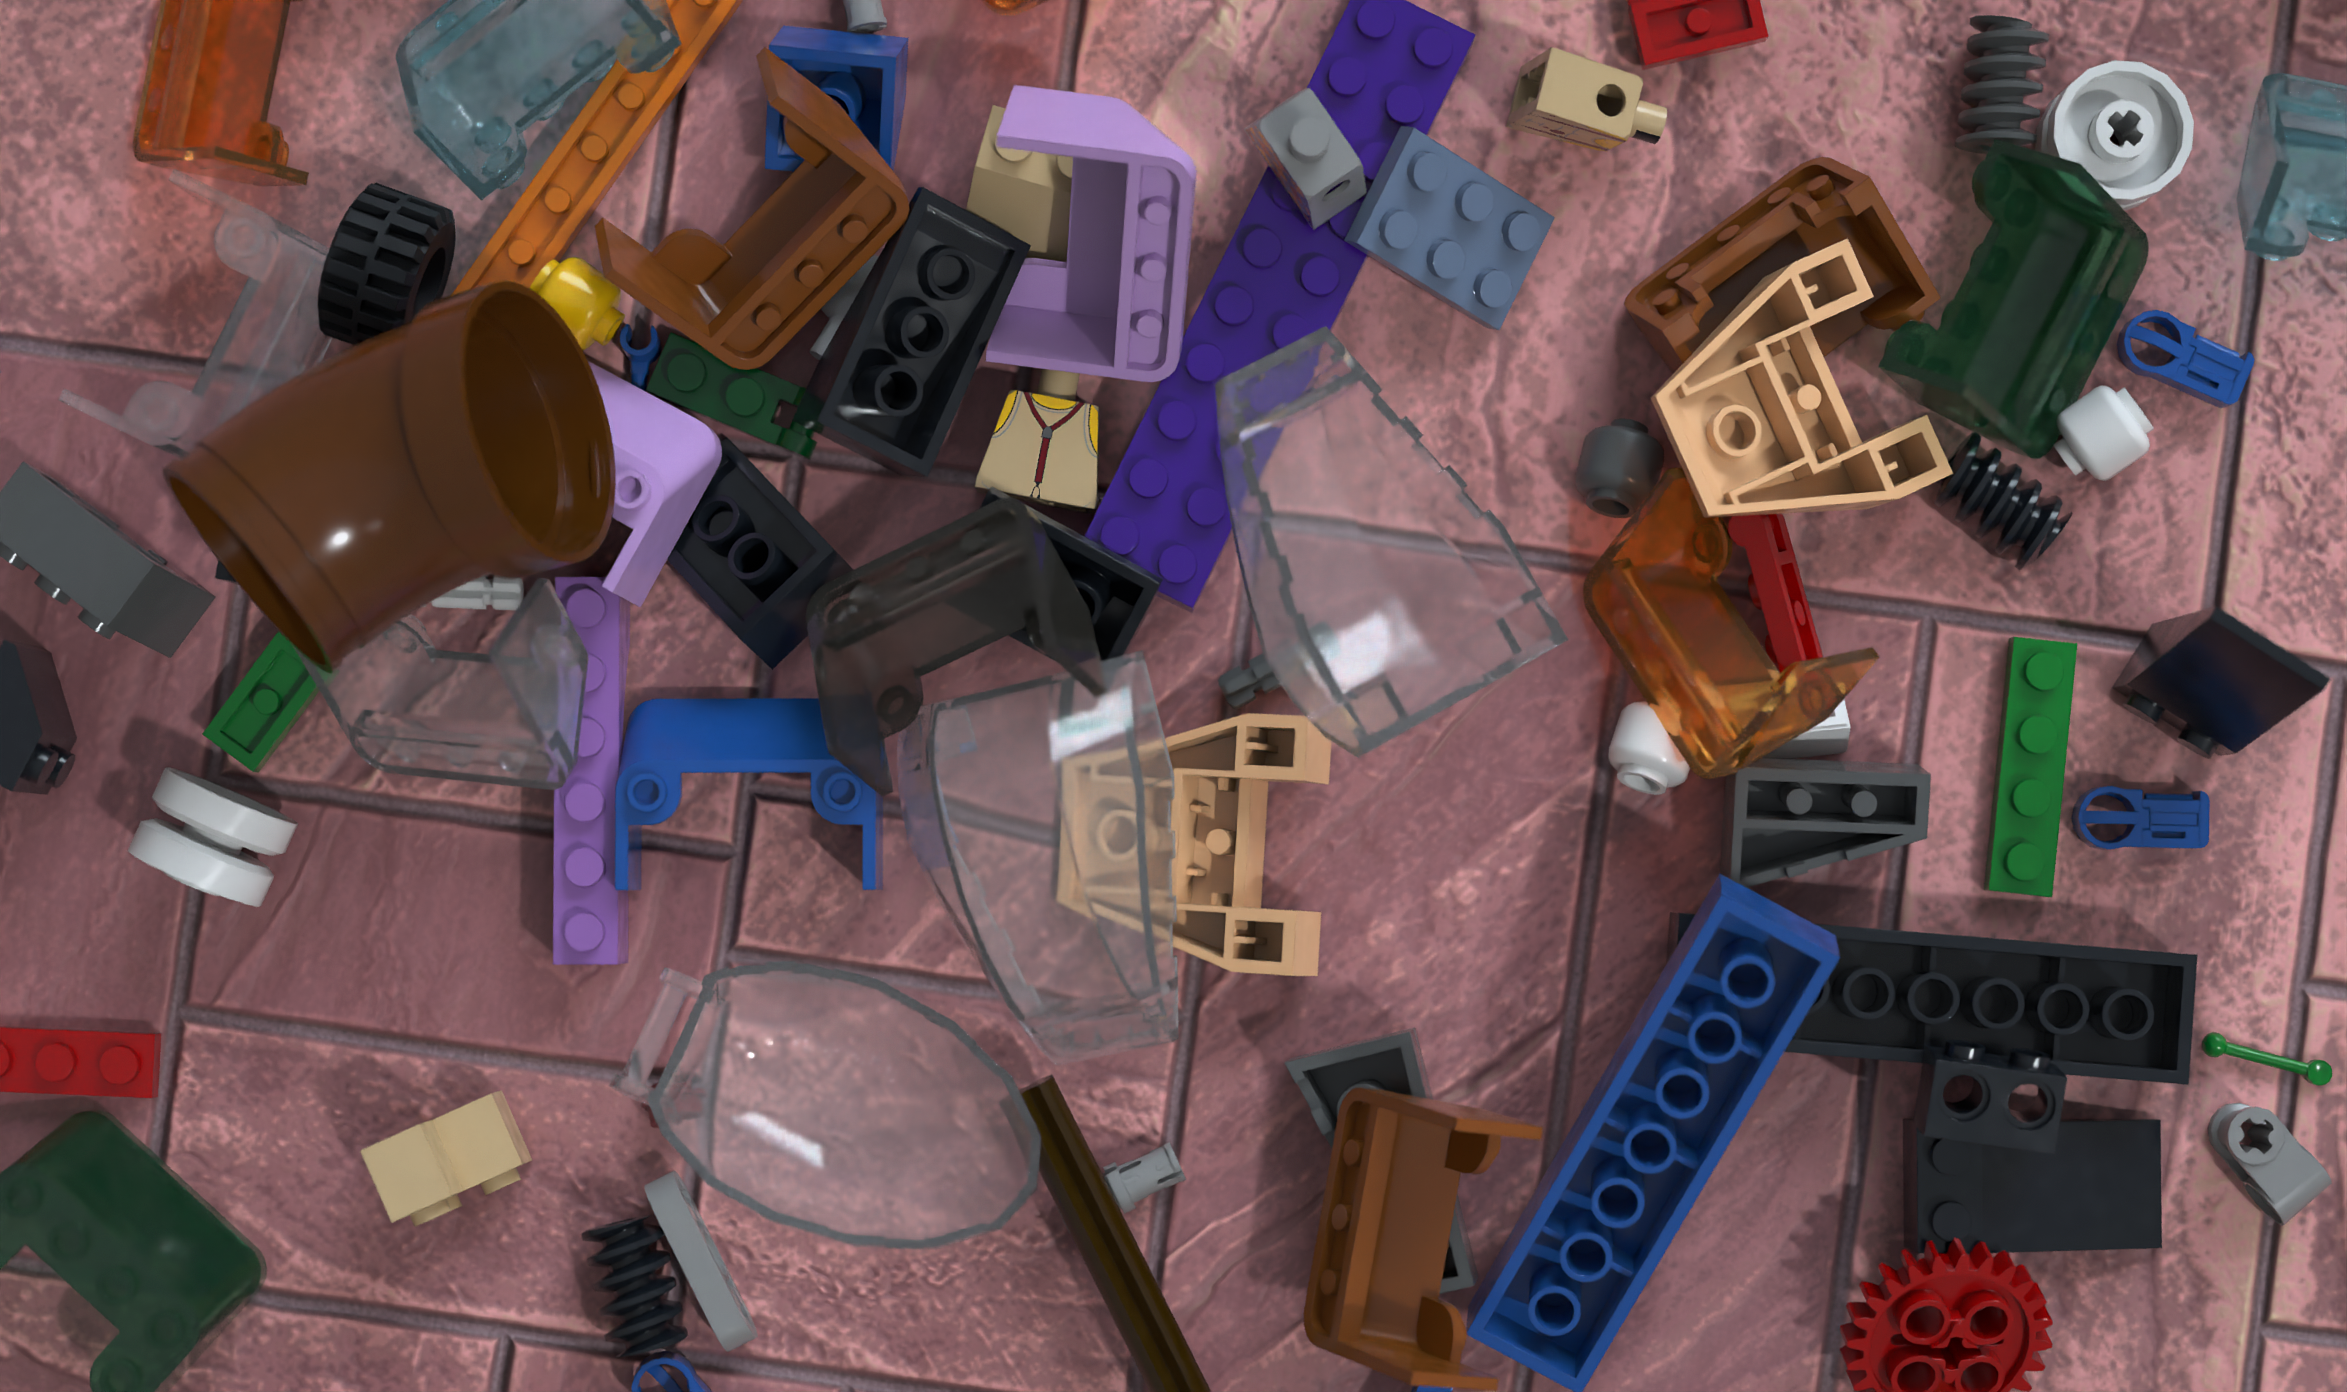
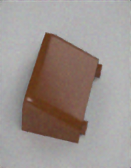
M1819 157L1804 162L1792 169L1640 282L1627 295L1624 305L1638 328L1674 374L1763 277L1847 238L1874 297L1810 326L1823 357L1868 324L1877 329H1891L1895 332L1914 326L1923 318L1925 310L1941 299L1870 176L1832 158Z

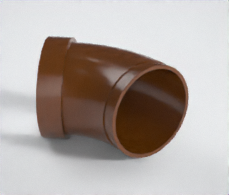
M512 281L493 282L430 302L421 309L413 322L363 341L277 386L195 443V448L180 460L174 459L162 468L164 479L182 511L234 581L274 627L304 657L328 674L333 673L342 666L343 660L356 649L366 647L397 622L429 602L468 582L490 573L507 579L520 578L587 559L600 547L608 532L613 515L616 490L615 457L609 421L598 384L583 350L565 321L544 298L525 285Z

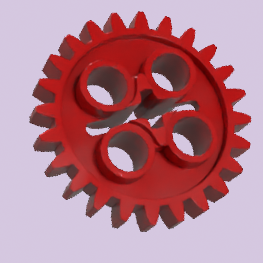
M1959 1238L1952 1240L1946 1254H1939L1933 1241H1927L1924 1258L1918 1260L1908 1250L1904 1249L1901 1251L1903 1267L1894 1270L1890 1266L1880 1263L1878 1269L1883 1281L1879 1285L1861 1281L1859 1286L1866 1302H1848L1846 1305L1852 1322L1840 1325L1839 1330L1846 1344L1840 1348V1354L1855 1391L2009 1392L2012 1388L2020 1391L2029 1392L2032 1387L2025 1375V1371H2044L2045 1365L2038 1351L2052 1348V1342L2045 1329L2053 1325V1322L2045 1307L2047 1301L2037 1282L2033 1281L2024 1264L2014 1265L2007 1251L2002 1250L1992 1257L1986 1243L1983 1241H1979L1969 1255L1966 1253ZM1924 1306L1923 1308H1921V1309H1919V1310H1917V1311H1913V1310H1915V1309H1917V1308H1919V1307Z

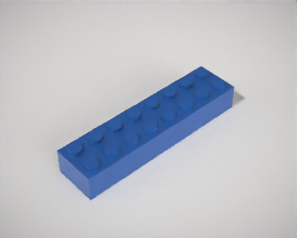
M1718 875L1468 1305L1466 1324L1468 1336L1573 1392H1583L1838 962L1840 955L1836 935L1724 875Z

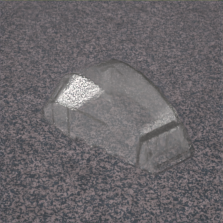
M1325 326L1220 379L1216 383L1217 432L1236 552L1264 658L1292 702L1327 739L1359 758L1566 642L1568 638L1505 526L1489 509L1483 512L1463 490L1467 486L1465 481L1450 465L1443 468L1419 441L1424 435L1407 416L1400 419L1378 395L1383 389Z
M1143 650L904 708L897 742L898 793L908 844L961 940L1032 1042L1058 1066L1177 1040L1179 1038L1177 955H1173V923L1177 922L1176 896H1172V859L1176 858L1175 830H1171V800L1175 799L1174 772Z

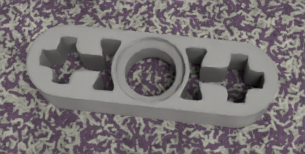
M673 1170L646 1184L644 1188L652 1210L723 1348L730 1352L757 1338L758 1334L753 1319L688 1189L678 1173Z

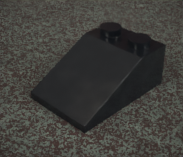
M726 437L721 442L722 457L720 464L667 560L729 628L773 670L865 581Z

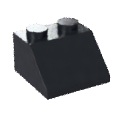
M4 639L0 646V786L12 792L48 795L51 787L58 788L63 784L74 765L75 754L70 751L77 740V735L52 654L41 647Z

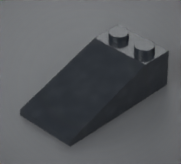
M918 187L909 203V213L906 221L887 241L820 358L792 421L901 476L928 477L1031 245L928 189Z
M2215 606L2153 623L2112 688L2127 697L2123 706L2131 713L2152 724H2157L2159 719L2164 720L2181 731L2177 740L2182 745L2205 758L2211 759L2214 753L2223 756L2236 754L2321 693L2331 678Z
M1903 1119L1904 1247L1916 1253H1925L1926 1242L1932 1240L1939 1253H1947L1952 1240L1959 1238L1966 1253H1970L1979 1241L1986 1243L1990 1253H1999L2002 1250L2008 1253L2162 1248L2161 1120L2060 1119L2055 1154L1925 1137L1915 1125L1913 1119Z

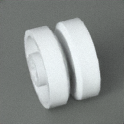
M2114 60L2089 68L2048 104L2036 128L2035 157L2043 180L2061 201L2085 213L2113 215L2139 206L2180 174L2192 150L2194 120L2185 95L2168 75L2142 62ZM2112 134L2117 137L2119 146L2113 144L2109 139Z
M170 767L165 768L152 798L161 810L185 822V825L183 827L157 818L141 821L128 852L143 862L163 871L167 876L192 888L211 895L223 896L243 904L255 907L261 906L274 875L267 865L241 850L244 847L270 856L283 854L287 850L298 823L292 818L228 788Z

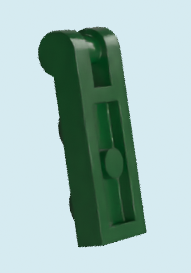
M670 332L646 388L649 394L808 460L811 459L817 442L812 439L814 431L794 421L791 422L789 429L774 424L782 402L798 408L806 388L757 368L748 370L733 368L698 343Z

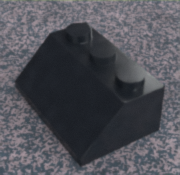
M991 486L936 597L1106 688L1123 662L1141 628L1163 579Z

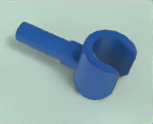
M626 324L620 333V344L627 359L630 361L631 384L646 392L649 364L655 362L660 356L662 349L661 341L656 329L651 325L650 344L644 349H633L630 347L632 329L630 324Z

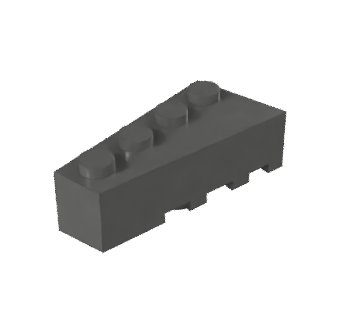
M1415 1027L1293 1057L1284 1062L1294 1082L1298 1084L1311 1109L1314 1120L1322 1135H1325L1331 1148L1333 1147L1341 1103L1347 1093L1354 1088L1384 1090L1434 1100ZM1458 1193L1440 1294L1474 1286L1479 1277Z

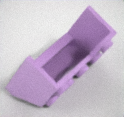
M1014 85L997 133L996 147L1073 157L1067 262L1041 258H1025L991 334L986 350V361L1141 382H1157L1169 377L1178 365L1183 343L1196 186V168L1193 160L1182 148L1131 105L1121 99Z

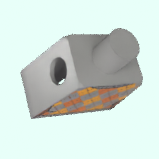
M1310 88L1297 92L1244 128L1313 230L1367 194L1361 161ZM1343 182L1337 189L1325 195L1334 186Z

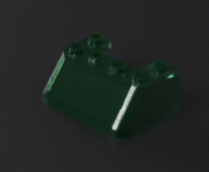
M1995 139L1985 159L1977 166L1972 177V191L1975 203L1993 223L1983 243L1975 249L1971 257L1970 268L1954 299L1945 307L1941 318V325L1936 331L1930 324L1918 320H1910L1904 323L1889 337L1885 346L1884 356L1878 367L1922 406L1973 432H1977L1980 436L2009 451L2032 459H2039L2045 456L2060 435L2057 427L2058 415L2078 400L2145 268L2149 243L2146 233L2080 163Z
M88 1110L70 1116L0 1173V1271L27 1245L120 1331L99 1354L91 1367L90 1386L92 1392H168L264 1285L267 1266L262 1252L110 1113L102 1110Z

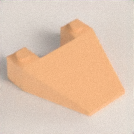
M1848 238L1763 277L1651 397L1704 517L1870 509L1900 499L1953 474L1927 415L1893 427L1862 442L1810 328L1811 325L1874 297Z
M1246 713L1064 768L1056 896L1231 972L1318 976L1321 912L1261 908L1268 783L1272 781L1329 784L1333 721L1311 716Z

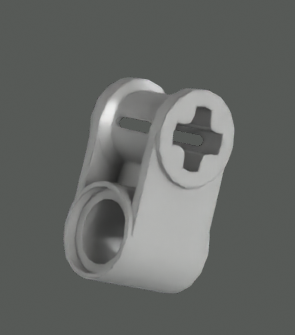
M2232 1103L2219 1108L2211 1117L2208 1135L2214 1150L2243 1182L2244 1188L2254 1202L2281 1226L2285 1225L2332 1184L2331 1178L2323 1166L2307 1149L2298 1143L2279 1118L2270 1110L2241 1103ZM2243 1122L2253 1124L2247 1131L2249 1138L2252 1140L2249 1146L2239 1144L2245 1136L2244 1131L2240 1127Z

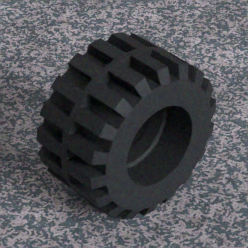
M378 183L368 185L346 211L334 235L325 260L317 300L320 331L324 335L357 345L413 322L423 307L432 301L442 298L455 250L456 232L452 210Z

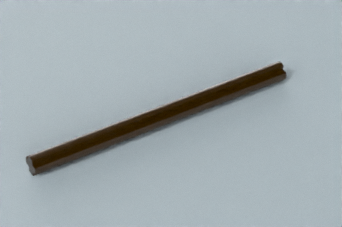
M1053 1075L1043 1077L1004 1098V1102L1149 1391L1211 1392Z

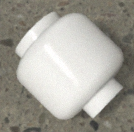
M2098 386L2058 415L2057 427L2063 438L2055 443L2054 447L2075 476L2087 469L2094 478L2106 481L2148 452L2150 443L2147 433L2152 431L2154 427L2125 387L2116 393L2108 386Z
M1652 695L1649 701L1633 702L1623 708L1608 753L1609 762L1618 771L1617 778L1621 783L1636 791L1657 795L1665 793L1668 787H1676L1685 782L1699 743L1700 729L1695 721L1685 714L1686 706L1683 703L1668 696Z

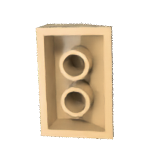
M993 105L975 164L966 210L1030 244L1031 247L1026 258L1067 262L1073 157L996 147L997 133L1006 108Z

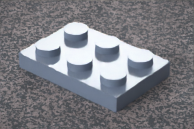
M1401 126L1344 241L1482 326L1500 330L1555 217L1416 128Z

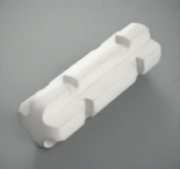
M485 575L447 592L431 602L432 606L438 608L486 609L487 605H492L493 609L518 610L522 606L524 586L521 578L507 579L494 575L493 579H488V575Z

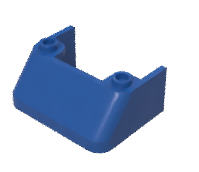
M853 698L651 699L641 703L632 711L627 721L615 792V890H641L642 825L660 824L672 817L677 811L682 798V773H811V799L816 811L824 819L835 824L863 825V890H883V725L878 713L869 704Z

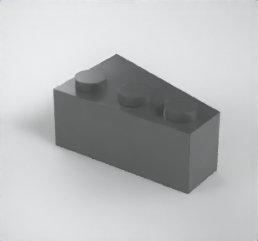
M22 462L0 492V557L20 570H24L28 564L40 573L34 583L51 597L65 605L72 598L84 608L78 615V618L103 637L111 639L117 631L171 658L216 597L202 586L196 585L177 575L166 566L168 561L151 549L146 551L118 529L119 525L59 481Z
M1726 757L1720 874L1749 889L1751 886L1785 876L1791 878L1808 873L1810 869L1846 859L1850 861L1927 839L1931 774L1918 764Z

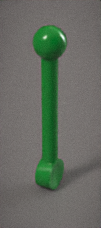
M2217 1032L2207 1034L2202 1040V1049L2210 1057L2216 1058L2226 1054L2301 1074L2313 1085H2325L2332 1077L2331 1066L2323 1060L2314 1059L2308 1063L2227 1042L2224 1036Z

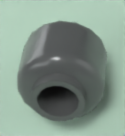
M1615 419L1611 422V425L1595 428L1586 435L1583 442L1575 476L1576 489L1586 499V505L1596 513L1613 518L1632 517L1637 510L1645 509L1656 498L1664 464V449L1654 437L1648 435V428L1635 420Z

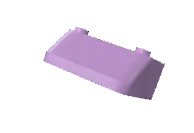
M588 361L604 402L612 435L616 469L615 503L612 517L633 529L602 587L641 607L714 476L721 461L722 447L716 433L700 420Z

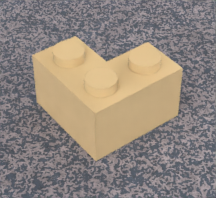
M502 1090L486 1095L440 1117L420 1123L360 1150L391 1223L410 1215L414 1227L461 1207L462 1204L458 1194L476 1185L481 1184L485 1195L521 1180L516 1167L532 1161Z

